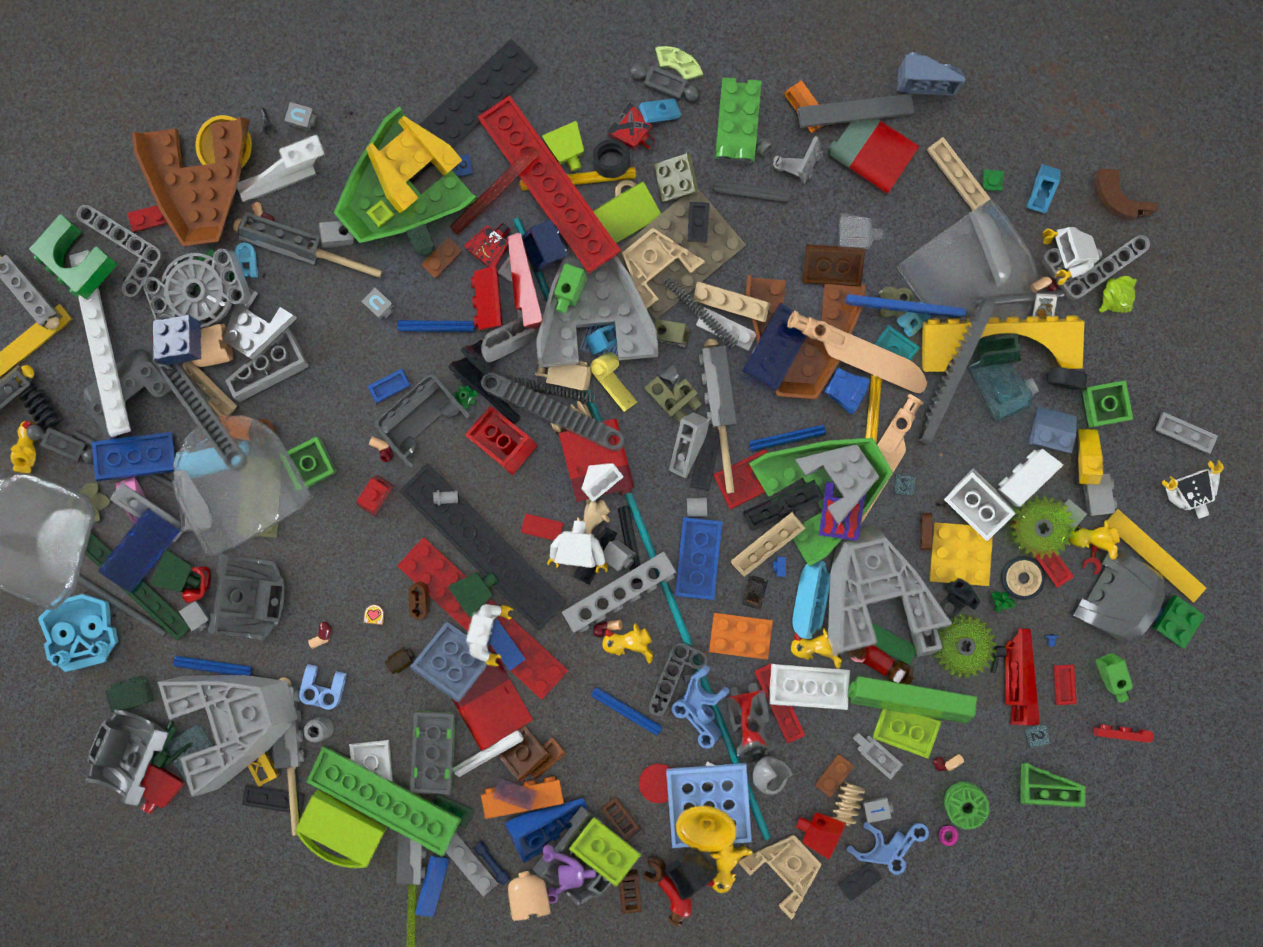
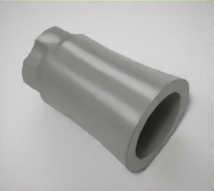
M325 715L313 716L304 728V735L311 742H325L333 734V723ZM315 727H318V728H319V730H318L319 734H318V733H315V731H314V728H315Z

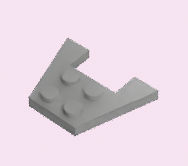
M249 288L251 293L249 302L246 304H234L223 341L253 360L297 317L280 307L271 322H266L248 310L258 294ZM240 290L237 295L238 300H240L242 296Z
M857 444L795 459L806 477L823 467L842 494L843 498L828 506L829 512L838 525L879 478Z

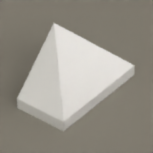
M614 464L590 465L582 490L594 502L621 480L623 475Z

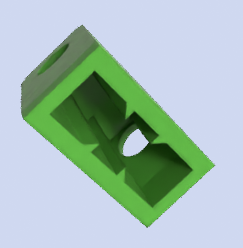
M564 264L554 291L555 298L558 301L555 307L556 311L566 314L569 305L576 306L587 281L583 269Z
M1115 653L1095 659L1106 689L1113 695H1116L1118 702L1129 700L1130 697L1127 691L1132 689L1133 685L1125 660Z

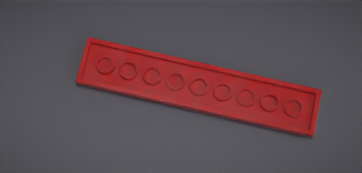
M510 95L478 116L483 127L550 220L552 219L560 235L588 274L621 252L618 245Z
M423 537L397 567L413 582H424L428 586L429 596L469 632L472 617L469 618L448 588L451 584L467 576ZM491 598L485 604L499 606ZM497 616L499 622L526 658L510 671L542 700L569 670L513 618L507 619ZM490 644L488 651L492 654H497ZM497 658L504 666H506L501 660V658Z

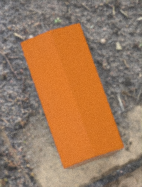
M802 80L784 93L796 112L798 107L819 105ZM824 125L808 127L811 133H814Z

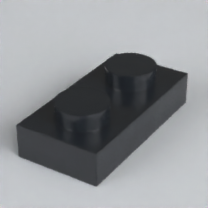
M690 202L687 242L707 243L709 203Z
M868 862L838 883L849 901H852L880 881L882 877L873 864Z

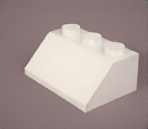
M1043 449L1033 450L1026 457L1028 459L1023 465L1021 463L1012 470L1014 474L1010 478L1005 477L998 484L1000 487L997 491L1013 507H1020L1063 464Z
M974 468L944 499L986 541L1016 513V509Z

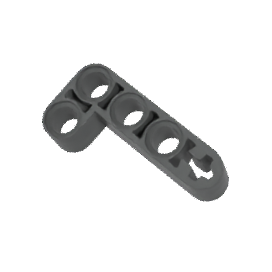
M679 642L673 646L649 704L651 714L661 716L667 711L685 666L688 665L695 669H702L709 662V655L706 651L686 642ZM679 646L684 647L686 650V655L683 657L679 656L676 652ZM696 654H701L704 657L705 661L703 664L695 662ZM670 665L678 667L679 672L677 675L669 672ZM663 683H668L671 686L670 693L663 692L661 688ZM662 697L664 698L661 703L663 708L658 711L656 710L657 706L654 704H657Z

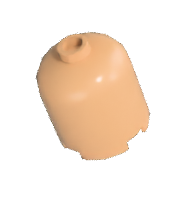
M216 324L201 329V359L191 361L194 365L207 367L227 363L234 359L233 347L223 341L227 329L225 324Z
M530 871L518 873L519 877L513 879L508 886L512 919H529V914H537L538 917L550 914V904L544 879L538 875H531Z

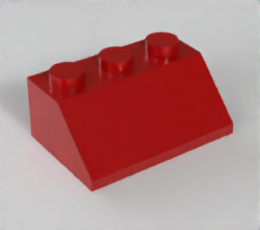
M496 266L474 271V277H471L472 289L475 288L476 296H472L473 308H477V316H474L475 328L478 327L480 332L493 331L503 326L498 270Z

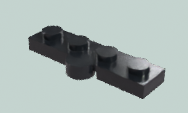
M814 479L744 511V517L753 531L778 520L779 517L783 520L791 512L796 515V511L820 501L824 497Z

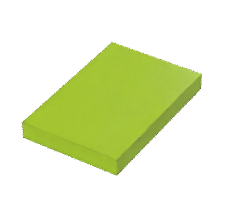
M643 181L593 210L615 243L650 224L661 215Z
M882 709L872 738L929 759L942 721L931 717Z
M593 817L569 848V850L616 887L641 856V853L595 817Z

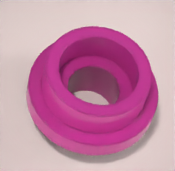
M944 826L938 833L940 842L946 846L954 845L958 841V831L952 826ZM947 832L952 834L949 839L945 838V833Z

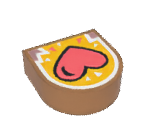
M377 604L368 606L364 612L363 623L384 625V609Z

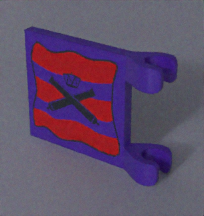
M827 482L819 536L859 541L865 495L838 525L829 512L828 506L841 498L833 497L834 484Z

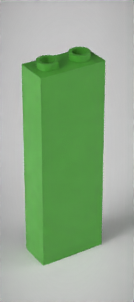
M859 676L854 682L852 681L851 686L849 685L848 688L849 693L847 697L850 698V704L965 724L975 717L977 701L975 696Z

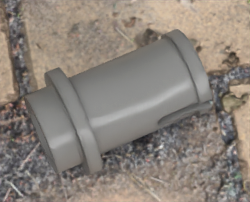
M437 490V492H433L434 504H438V506L446 503H458L457 491L440 492V490Z

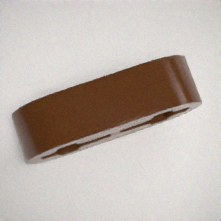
M921 513L920 549L931 550L933 532L932 513Z
M419 581L414 583L408 592L409 612L411 617L416 620L423 619L429 613V589L424 582ZM418 588L422 593L419 595V592L415 591V589ZM418 606L420 610H423L421 614L419 613V610H416Z

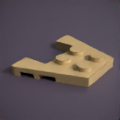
M654 228L622 252L630 276L646 309L659 300L649 288L647 282L673 261L679 259L690 274L705 262Z
M793 834L738 861L749 875L753 874L764 862H767L793 890L779 904V907L790 919L794 918L795 912L800 903H802L803 897L822 865Z

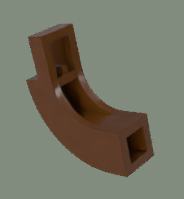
M1099 169L1095 172V187L1099 200L1113 215L1133 221L1138 217V213L1139 216L1147 217L1158 210V202L1132 201L1122 193L1119 185V169Z

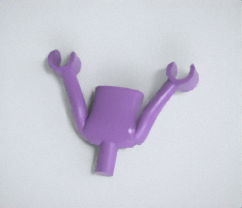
M550 845L543 848L544 860L546 862L552 861L555 858L569 864L559 866L560 887L548 889L549 903H556L559 893L570 888L581 887L584 878H596V870H584L578 861L555 852L554 848Z

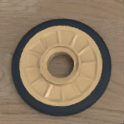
M1026 556L1014 558L1003 570V586L1014 598L1021 600L1034 598L1044 587V569L1033 558ZM1023 572L1029 576V580L1025 584L1020 583L1018 579L1019 575Z

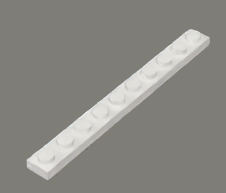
M86 250L69 255L72 268L79 265L90 252ZM97 288L87 300L81 296L78 298L108 433L112 437L131 430L99 288Z

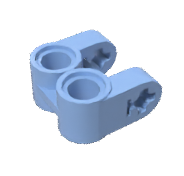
M307 664L299 692L300 700L304 704L324 709H332L338 706L341 701L347 673L336 671L332 687L326 688L315 684L318 666ZM308 689H312L315 692L314 699H309L306 696ZM327 694L334 696L333 704L326 702L325 696Z

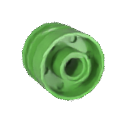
M962 781L953 784L947 790L944 797V806L955 825L964 829H974L983 824L989 814V802L981 788L969 781ZM965 803H970L968 807H963Z

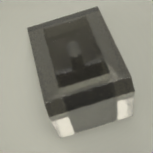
M750 574L740 603L760 610L768 580Z

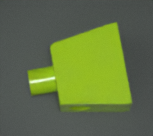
M577 121L542 135L545 145L559 165L568 163L571 172L582 168L578 158L584 156L585 153Z

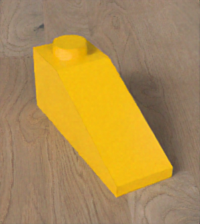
M1078 429L1079 484L1099 485L1103 476V459L1098 430Z

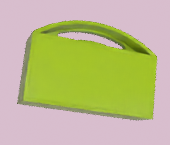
M317 790L312 795L295 831L302 842L320 858L338 866L364 868L372 860L388 826L344 802ZM313 840L325 845L326 847L350 859H344L328 853L327 851L323 850L320 846H318Z

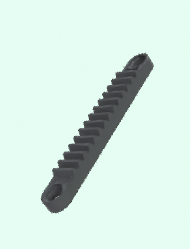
M987 297L983 298L974 318H969L971 325L965 326L967 333H962L964 340L958 341L961 346L955 348L958 352L957 354H952L954 361L948 363L951 368L945 369L947 376H942L944 383L938 384L941 389L935 391L937 397H932L934 404H929L930 411L925 412L927 419L919 435L920 442L929 445L933 440L993 312L994 300Z
M153 356L152 361L226 466L233 471L244 469L247 464L245 453L193 383V380L185 372V369L180 363L167 366L160 364V362L154 360ZM239 455L240 462L237 465H232V458Z
M489 373L484 375L481 380V385L488 394L603 448L615 452L621 450L624 446V437L618 430L598 422L596 419H592L581 412L570 409L566 405L555 402L553 399H549L538 392L536 393L525 386H521L510 379L508 380L495 373ZM489 379L497 380V385L494 388L486 386ZM618 436L620 442L616 446H612L609 444L610 437Z

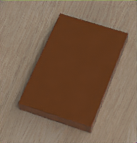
M806 244L802 283L861 286L865 248Z

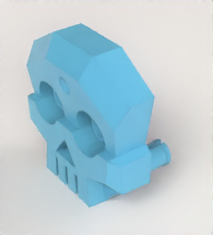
M87 594L54 601L38 618L47 640L44 644L47 660L53 665L59 666L65 672L107 662L111 650L119 642L116 627L111 626L109 602ZM91 623L96 625L94 630L90 628ZM63 630L67 632L66 637L61 635ZM82 644H83L87 649H89V650L80 652V649H81V647H82Z

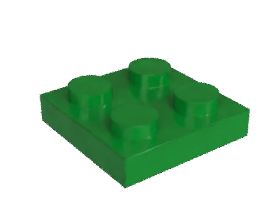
M1173 595L1153 626V629L1180 648L1185 649L1205 615L1180 597Z

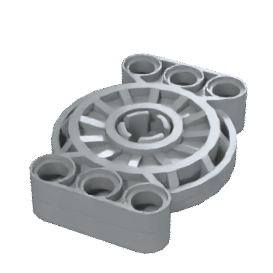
M218 249L214 256L202 253L182 255L166 268L162 278L149 277L143 284L155 321L190 315L201 322V328L213 326L220 322L227 315L232 303L246 304L251 298V293L238 257L234 251L228 249ZM225 253L228 255V260L226 263H224L223 261V255ZM198 257H204L206 259L202 261L199 260ZM231 272H234L235 279L231 282L229 276ZM155 282H157L158 288L156 291L153 289V284ZM196 283L201 289L198 297L190 294L193 292ZM239 290L242 294L240 300L236 298V294ZM162 300H163L164 303H165V306H164L163 309H161V307H160V302H161Z

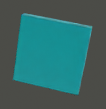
M887 325L874 344L910 361L920 349L917 344L890 325Z

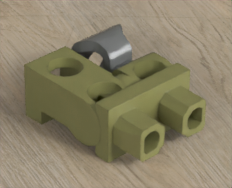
M673 363L659 377L657 376L644 387V390L660 407L679 423L681 418L687 416L682 409L686 403L693 411L702 405L696 390L686 378L680 379L676 366ZM661 379L669 380L673 385V389L669 390Z

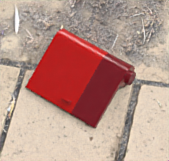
M617 419L602 422L620 432ZM569 431L559 433L576 502L590 499L582 490L590 465L614 464L623 475L621 480L601 496L614 492H620V495L632 493L631 489L635 487L624 446L621 450L613 452ZM612 436L609 439V444L612 446H616L620 442L618 436Z
M496 659V664L499 666L488 665L459 703L452 699L481 751L533 721L498 659Z

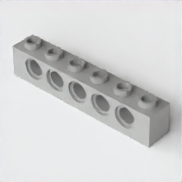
M664 551L564 610L562 614L573 633L576 631L582 633L590 628L588 624L594 620L596 623H599L607 618L606 613L611 610L613 613H616L624 608L622 604L629 600L632 603L641 598L639 594L646 590L649 593L658 588L656 584L663 580L666 583L675 578L674 573L677 571ZM651 568L659 570L660 576L657 579L650 577L649 570ZM634 578L642 580L643 586L640 589L633 587L632 581ZM617 588L625 590V598L619 599L616 597L615 591ZM600 598L608 600V608L602 609L599 607L598 601ZM582 609H590L592 613L591 618H583L581 614Z

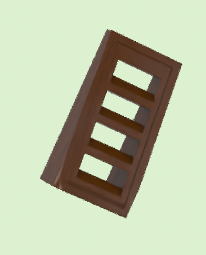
M614 797L601 808V811L625 841L631 839L641 830V827L617 797ZM615 805H618L619 808L611 814L608 813ZM621 811L624 813L618 819H613ZM628 818L629 820L621 827L618 825L624 819ZM631 824L634 826L627 833H624V830Z
M637 869L629 870L619 883L622 914L642 912ZM635 886V888L624 889L623 887ZM636 894L633 897H624V895ZM637 901L636 905L625 906V903Z

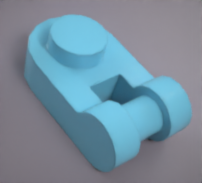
M240 243L236 247L235 253L244 276L256 278L258 277L256 251L251 244ZM243 263H249L250 268L244 269Z
M907 312L898 318L897 323L900 327L904 328L905 334L911 337L922 327L923 322H927L931 318V315Z

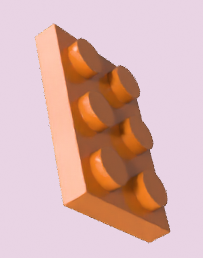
M714 613L709 652L768 660L773 620Z

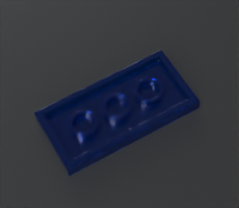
M782 303L777 306L742 370L775 391L778 390L807 337L801 330L788 327V320L793 310Z
M147 508L98 569V572L129 593H132L180 530Z

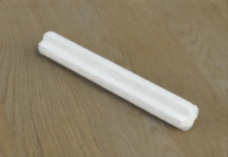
M515 731L453 767L455 775L460 777L523 741L522 734L519 731Z

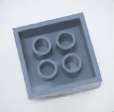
M911 52L905 56L898 69L897 93L956 95L965 82V76L960 68L954 67L952 64L942 65L928 56L921 55V53Z

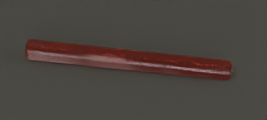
M529 147L450 226V229L455 234H459L538 156L537 150L534 147Z

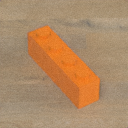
M555 776L543 778L544 781L536 783L534 779L525 781L524 785L516 786V783L505 785V789L497 790V787L485 789V793L481 794L485 819L564 804L560 778L555 779Z

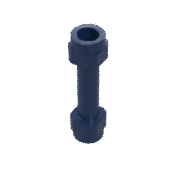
M482 840L473 847L475 853L478 856L481 855L497 875L496 879L501 885H504L511 879L509 873L506 870L503 871L487 851L488 847Z

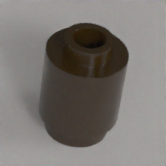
M402 647L390 655L385 664L393 675L395 673L399 674L413 664L415 655L410 648Z

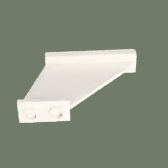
M315 135L279 149L282 159L263 173L239 182L237 189L242 202L251 201L316 176L317 174L313 167L317 157L324 155L318 136Z

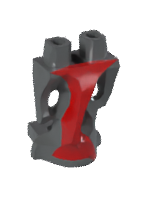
M758 683L747 685L749 693L741 694L740 687L729 688V697H727L733 732L737 733L741 729L743 731L742 742L737 748V756L745 757L748 763L769 756V751L776 749L773 740H768L765 735V725L769 724V713L765 692L760 690ZM758 709L762 710L763 714L761 716L756 714ZM737 715L742 716L741 724L736 722ZM749 724H755L758 729L756 731L750 730Z

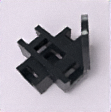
M958 578L954 582L951 581L945 587V590L950 593L943 600L940 607L948 618H953L966 605L976 610L980 600L971 585ZM945 604H953L955 607L954 613L947 614L944 610Z

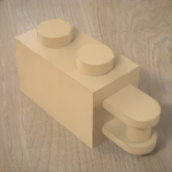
M537 361L538 371L535 372V375L547 377L546 383L585 391L589 390L592 371L591 367L587 366L588 362L579 361V364L549 367L548 374H546V367L540 368Z

